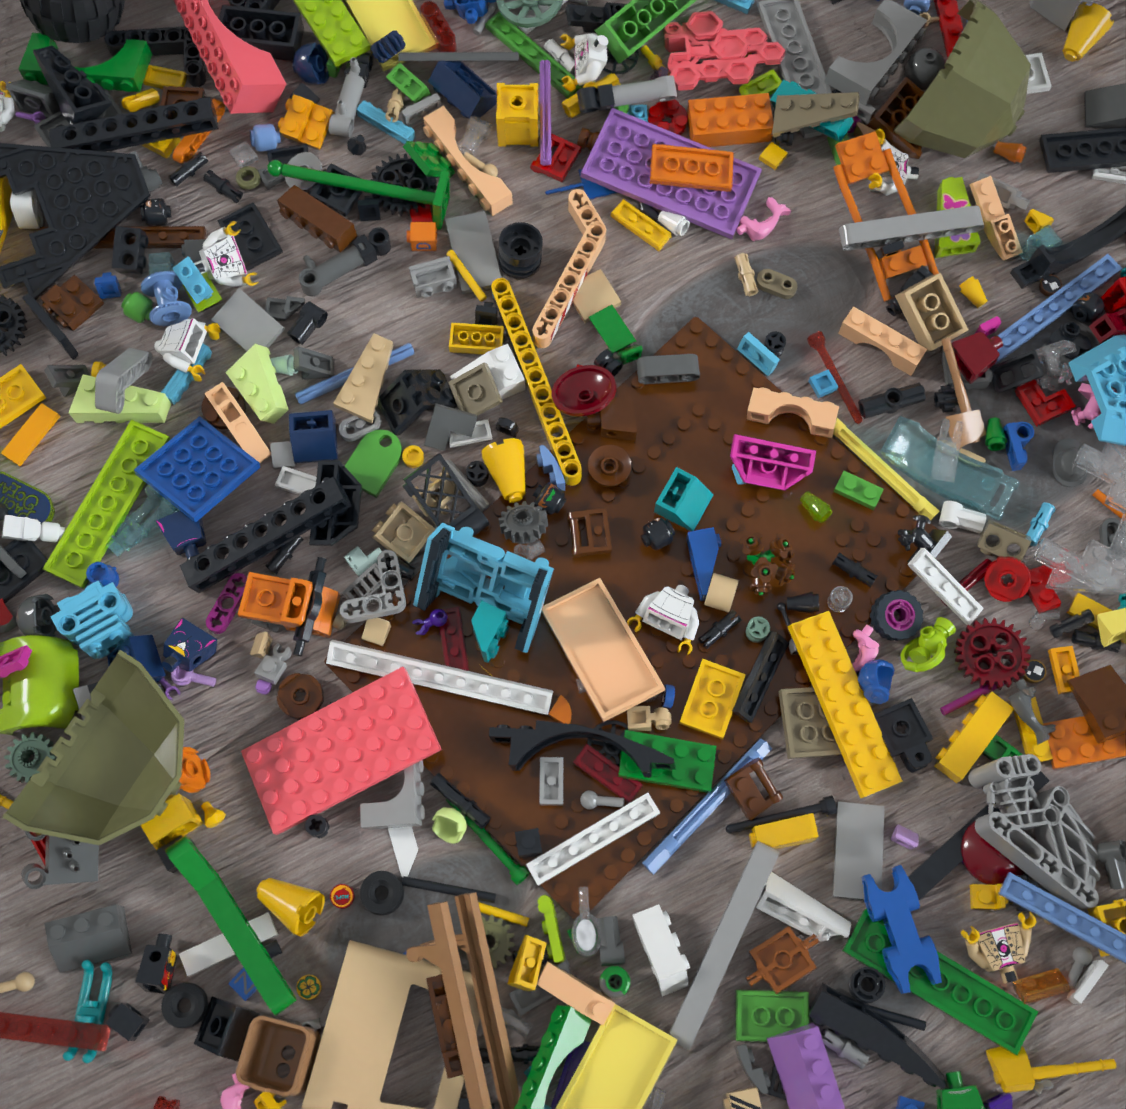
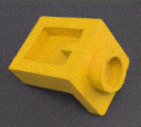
M971 884V909L1001 910L1006 908L1008 899L998 895L1002 884Z

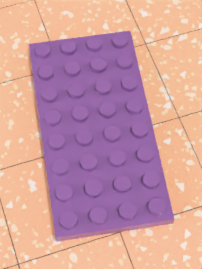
M612 108L582 169L580 177L659 210L685 216L686 220L695 225L732 239L762 169L733 158L731 192L649 184L652 144L714 149Z

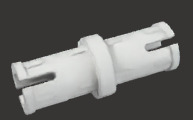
M549 39L545 43L544 49L559 64L563 65L567 71L574 74L575 60L554 39Z

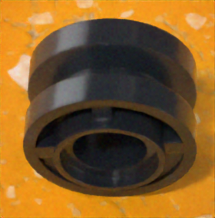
M862 967L851 975L848 987L850 994L855 1000L869 1004L882 997L886 984L883 975L878 970L872 967ZM862 979L871 981L873 986L871 992L863 990L861 986Z

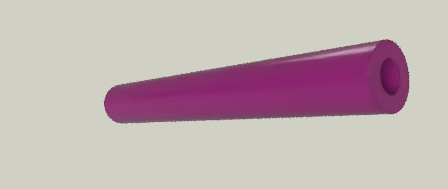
M985 684L982 688H978L940 707V711L945 716L975 701L982 694L986 695L998 688L994 685L989 690L988 684Z

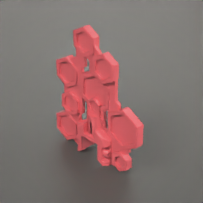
M713 11L693 12L689 20L683 22L682 26L678 22H670L664 28L665 49L668 52H678L671 53L668 60V71L671 73L670 75L674 76L675 86L678 91L693 90L699 80L717 82L718 79L727 78L733 85L748 84L754 74L756 64H780L785 56L786 50L778 42H766L767 35L760 28L726 30L723 28V21ZM753 52H756V53H757V54H750V55H748V57L744 58L747 53H753ZM709 58H716V59H717V60H704V61L702 62V64H698L699 59H709Z

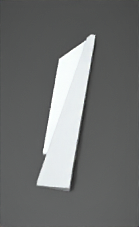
M773 872L770 873L757 902V909L809 936L815 934L819 941L829 940L830 936L842 935L844 938L849 936L851 922Z

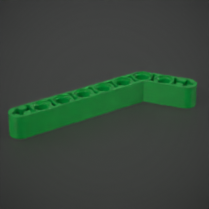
M185 835L165 849L169 859L202 899L272 1013L277 1016L297 1001L291 988L226 885L192 841Z

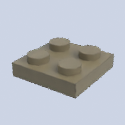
M482 363L448 382L457 406L461 411L480 415L503 402L487 363Z

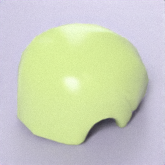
M443 807L432 818L434 821L432 830L439 838L448 843H459L467 829L466 820L459 811L454 808Z

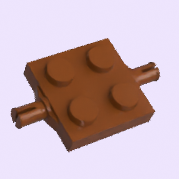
M790 926L786 927L749 951L750 956L756 963L757 971L746 977L747 982L752 986L763 979L769 983L777 995L817 968L810 958L808 949L820 943L818 938L813 934L802 941L794 934Z

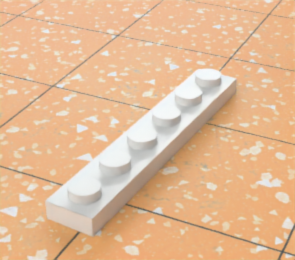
M646 793L527 863L526 866L539 886L660 814V811L649 793Z

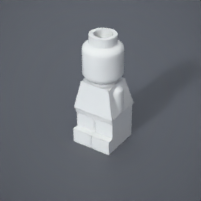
M5 515L2 538L36 541L40 537L42 541L55 543L61 539L65 532V527H60L58 523L43 522L40 524L41 522L37 519Z

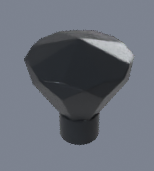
M358 135L347 141V149L353 155H362L366 151L364 136Z

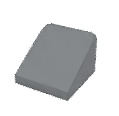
M291 441L270 443L273 469L282 468L283 466L295 467Z

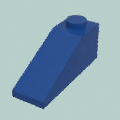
M714 527L687 532L686 537L700 601H705L718 549L721 547L720 536L715 534Z

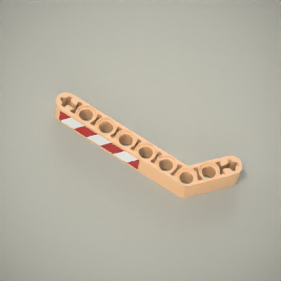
M575 189L569 193L568 210L583 237L533 326V343L538 348H546L551 344L579 288L605 244L606 226L587 194L581 189ZM567 283H574V285H571V286H568V285H566V284H567ZM553 316L555 319L550 320L547 317Z

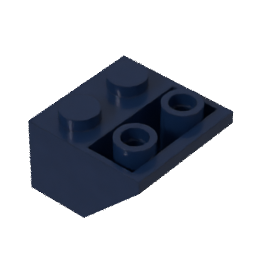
M332 410L289 414V434L295 464L338 460L336 419Z
M153 635L130 636L107 656L108 665L110 666L117 653L121 650L139 661L156 683L166 676Z

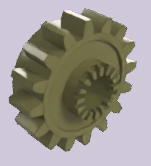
M493 915L490 916L489 921H486L484 916H482L485 935L493 936L496 941L494 947L489 949L491 963L494 969H496L497 962L501 961V963L506 964L504 957L506 955L512 956V953L508 950L509 947H515V944L510 942V939L515 936L514 933H507L510 925L508 924L503 927L502 918L495 922Z

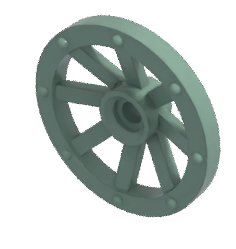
M496 0L502 16L511 24L523 28L538 27L549 22L559 12L563 0H516L504 3V0ZM538 6L551 7L542 14ZM523 7L518 16L509 11V9ZM529 10H533L536 17L525 18Z

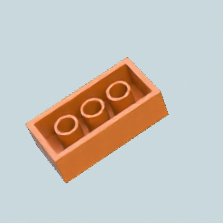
M769 93L688 100V128L690 140L707 147L771 142L774 122Z

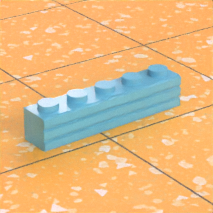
M363 100L356 108L358 117L401 143L405 144L407 141L415 139V131L412 127L404 125L400 120L392 123L393 117H391L389 122L385 117L386 113L382 109L374 107L372 103Z
M202 343L195 364L190 366L201 365L204 367V363L212 355L210 347ZM177 370L161 393H165L169 401L175 405L181 399L183 392L188 389L191 381L194 380L192 374Z

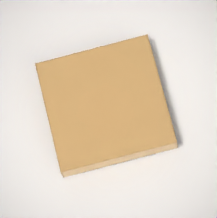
M601 269L585 277L573 300V305L584 323L590 321L589 316L611 304L614 308L621 305V300Z

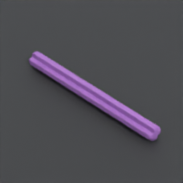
M549 60L540 61V161L543 166L551 165V65Z

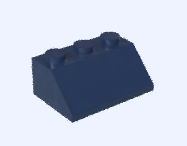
M438 61L428 80L437 93L444 95L447 98V102L461 110V114L468 119L481 118L497 104V92L462 61Z

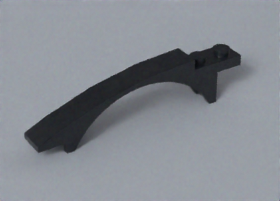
M1126 205L1102 224L1069 243L1053 248H1047L1044 244L1039 246L1029 261L1013 268L1010 274L1021 289L1050 274L1055 275L1102 249L1126 234Z
M536 720L535 729L531 726L510 728V726L503 724L489 728V738L493 743H511L509 766L513 771H520L525 763L543 748L553 743L573 738L596 739L619 748L635 762L646 778L652 777V769L676 770L673 758L653 748L617 734L580 725Z

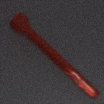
M822 331L810 335L807 338L810 347L818 351L827 370L829 369L837 383L838 391L854 422L860 424L863 420L825 348V336Z

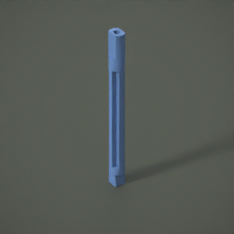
M759 739L711 792L701 800L644 860L642 864L650 873L654 875L731 793L724 780L753 759L760 758L762 760L772 750L765 740Z

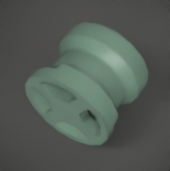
M759 616L752 618L746 627L745 633L747 638L755 643L764 641L770 632L769 622Z

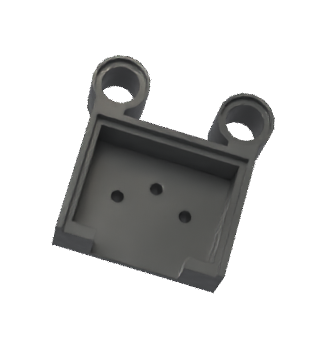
M24 831L27 837L34 841L41 840L46 836L45 869L37 863H30L22 870L21 876L27 887L39 889L44 885L98 881L99 845ZM32 871L40 872V877L36 881L28 880V875Z

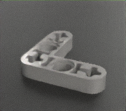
M384 550L377 557L383 593L345 601L340 607V614L346 622L355 623L400 613L405 609L406 597L399 560L394 551ZM387 557L391 559L392 570H388L385 563ZM389 577H396L398 582L394 586H387L386 580ZM395 592L399 601L397 606H394L392 603V593ZM378 602L379 608L376 611L370 612L367 610L369 603ZM359 605H362V608H363V610H364L365 613H363V614L361 613V611H360L361 608H360ZM350 607H353L355 611H353V615L349 616L347 612H349Z

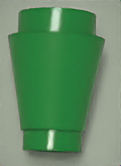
M990 418L987 421L985 445L991 451L1003 450L1006 447L1007 438L1001 420L999 418Z

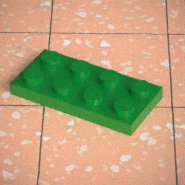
M625 730L624 738L653 748L673 758L676 770L652 769V777L646 778L635 762L622 751L618 777L706 793L711 792L717 746Z

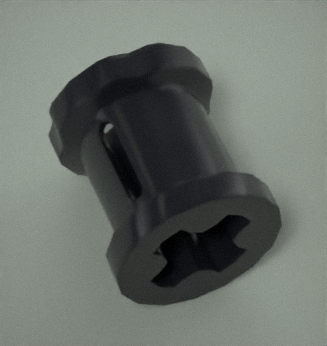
M320 815L310 816L305 823L306 831L313 837L321 839L328 834L329 823ZM319 822L321 824V830L318 832L314 829V823Z

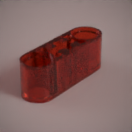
M433 1L424 2L420 8L421 17L436 42L437 50L439 52H457L455 34L438 5Z

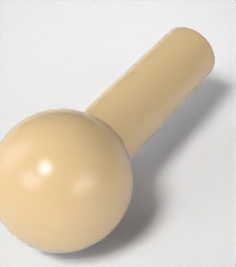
M465 152L463 156L472 166L490 176L497 177L498 170L496 166L484 164L468 152Z
M22 972L14 980L0 983V993L15 989L21 992L29 991L34 986V976L29 972Z

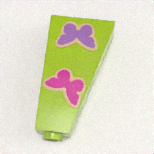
M948 177L942 180L937 191L936 211L970 206L963 177ZM974 232L935 238V258L976 252L981 242L979 234Z

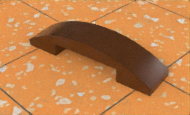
M442 974L428 977L426 981L446 1074L449 1079L463 1075Z

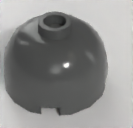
M922 48L915 51L905 66V77H908L921 90H927L941 69H945L944 65L946 62L943 55L933 48Z
M48 594L31 596L19 605L16 622L25 636H55L53 634L57 628L50 616L59 612L60 609L58 605H53L51 600L54 599Z

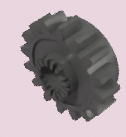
M523 501L522 505L515 502V507L507 506V512H501L502 517L499 518L501 534H504L505 539H510L512 543H531L540 539L542 533H546V527H548L546 510L543 511L541 506L535 507L534 502L530 505H527L526 501Z

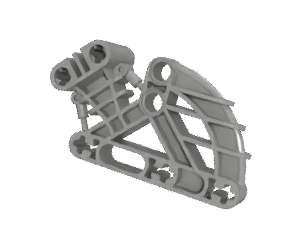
M1033 754L1009 756L972 769L968 775L970 784L976 789H983L987 795L988 814L977 818L975 821V830L979 836L1060 900L1079 910L1097 906L1099 896L1095 890V882L1100 880L1101 875L1096 869L1095 862L1099 860L1098 852L1091 843L1095 837L1069 803L1070 795L1064 787L1057 786L1043 791L1037 796L1033 789L1034 781L1030 777L1041 771L1040 760ZM1033 800V808L1029 810V802ZM993 806L994 808H999L1001 813L993 812ZM1034 829L1037 842L1023 830Z

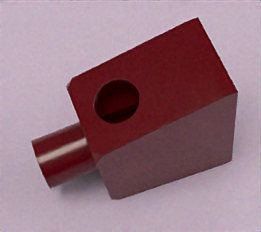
M978 332L951 343L959 371L969 384L973 383L995 364L1000 356L997 350L1003 347V341L999 336L988 339L983 332Z

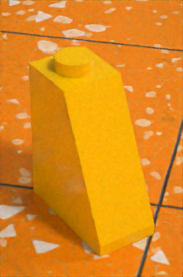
M813 813L754 826L752 833H749L751 847H754L757 841H760L774 849L811 843L819 837Z

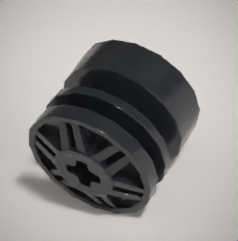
M515 222L502 230L499 236L498 259L499 266L506 275L515 279H526L533 276L539 270L543 248V238L540 231L533 225L525 222Z

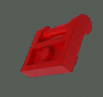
M551 134V150L553 147L558 146L551 158V165H541L539 154L538 158L530 165V168L535 173H542L563 182L580 154L581 146Z

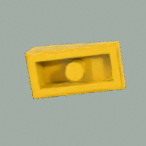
M524 935L508 978V985L524 991H535L547 942Z

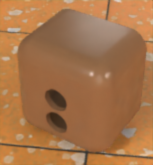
M267 1016L254 1018L250 1023L236 1069L237 1080L245 1086L262 1092H270L280 1096L302 1095L307 1090L321 1042L319 1032L314 1028ZM290 1045L295 1049V1056L292 1060L287 1061L283 1058L282 1052L286 1046ZM282 1063H287L290 1067V1073L286 1078L279 1077L277 1073L278 1066Z

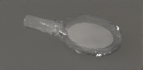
M579 887L580 915L573 922L571 937L576 951L580 955L588 957L598 951L602 935L599 922L589 913L588 887Z

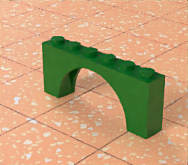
M32 33L18 69L23 79L48 85L33 54V50L48 46H54L58 50L57 44L50 37L41 33ZM127 39L123 48L108 61L91 67L75 68L79 72L82 70L87 74V78L91 82L99 84L103 89L140 92L152 53L147 41Z

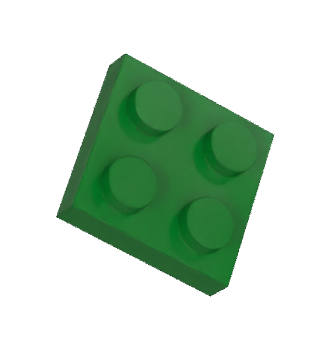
M407 141L404 144L403 148L426 176L440 177L441 171L449 172L450 178L455 174L451 163L440 154L439 148L435 144L419 141Z

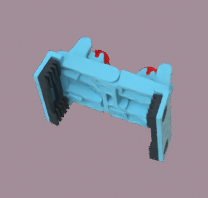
M441 523L427 538L413 605L425 611L433 600L440 595V590L471 604L474 601L477 606H479L482 600L506 611L507 619L522 624L514 649L528 653L554 568L549 567V561L545 558H537L534 563L509 551L505 554L502 548L474 538V531L470 527H462L459 531H456L454 527Z

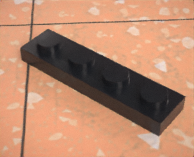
M769 632L732 710L746 722L752 723L788 647L789 642L777 632Z

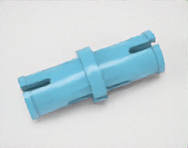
M1042 503L1036 517L1032 518L1030 522L1031 526L1026 535L1031 537V546L1038 544L1043 531H1046L1049 527L1048 522L1056 510L1050 503Z

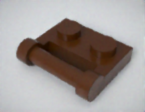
M606 508L575 511L567 514L573 542L572 557L579 558L585 555L612 553ZM580 520H585L588 546L582 547Z
M760 758L753 759L724 780L748 820H752L771 805L783 799V795L779 790H776L762 767L763 762ZM755 771L767 791L768 796L766 798H763L749 775L751 772Z

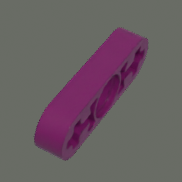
M236 573L229 578L207 616L206 626L212 633L221 634L225 632L240 607L247 577L244 574ZM242 580L244 586H239L236 590L234 583ZM231 590L233 593L236 592V594L239 595V596L236 597L234 594L230 593L229 591ZM227 598L234 600V605L230 609L222 607L223 601ZM218 610H221V612L227 614V616L225 617L223 614L221 616ZM220 618L221 626L216 625L214 628L212 621H217Z

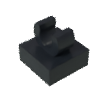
M371 195L364 196V200H358L360 222L381 220L379 199H373Z
M486 301L484 306L477 305L475 309V324L497 326L498 308L493 307L492 302Z

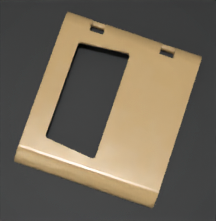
M352 940L349 941L302 1109H332L333 1101L347 1104V1109H425L383 1103L380 1101V1096L410 986L415 984L428 989L426 978L442 974L441 968L424 959L418 962H410L405 954ZM462 970L474 1028L477 1033L480 1013L471 972ZM444 1067L433 1109H457L464 1083L463 1075L448 1079Z

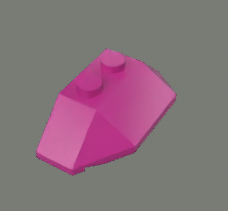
M734 434L730 457L744 483L786 490L813 472L816 451Z

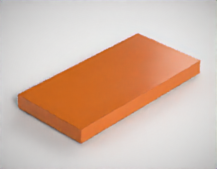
M652 144L649 184L731 192L734 152Z

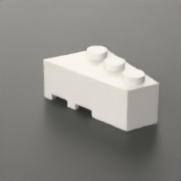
M656 905L633 914L634 925L652 966V972L659 983L662 997L688 987L687 969L690 966L685 954L680 955L677 947L681 945L675 932L671 934L668 927L671 925V921L667 911L662 912L660 905Z

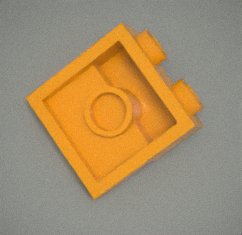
M293 94L292 99L289 98L286 102L285 109L287 113L285 118L281 117L279 120V133L283 137L320 150L329 129L330 117L335 112L315 104L309 99Z

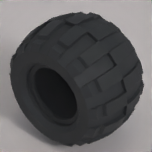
M20 0V3L31 24L42 35H46L50 39L59 42L85 43L98 40L114 30V26L118 25L121 20L125 0Z

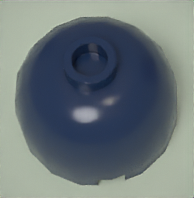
M316 42L309 43L296 51L292 67L293 71L304 83L319 85L326 83L329 79V73L326 71L328 57L320 44L316 45Z

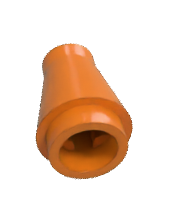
M998 141L994 153L1013 163H1021L1027 147L1022 146L1021 143Z

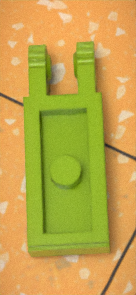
M542 895L538 898L537 904H539L538 910L545 916V920L542 921L544 935H549L550 944L547 945L549 959H554V963H562L566 958L555 907L551 897Z

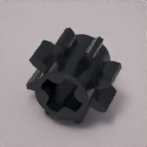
M951 385L940 386L938 392L934 393L935 407L942 409L943 413L953 412V408L959 405L955 390L951 388Z

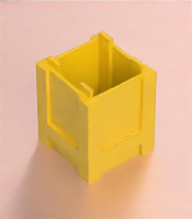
M497 83L496 125L498 147H506V145L538 147V83H530V85H505V83Z

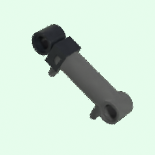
M377 227L370 231L368 239L365 234L360 237L357 235V238L352 241L353 245L318 266L308 255L304 256L303 260L308 268L303 269L299 274V282L303 293L308 296H316L322 291L324 286L362 264L365 267L378 260L377 255L383 256L389 253L391 242L388 231Z

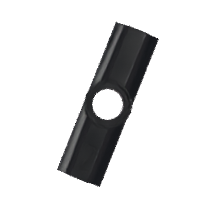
M920 382L902 388H889L885 393L859 400V412L864 419L883 413H895L900 408L924 402L926 400L925 389ZM888 398L894 399L896 403H891Z

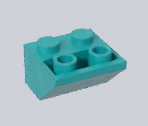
M676 467L655 503L654 513L689 531H694L714 494L697 477Z
M481 600L471 622L483 660L488 663L490 658L494 659L500 648L498 643L501 638L504 639L510 626H508L509 620H507L506 611Z

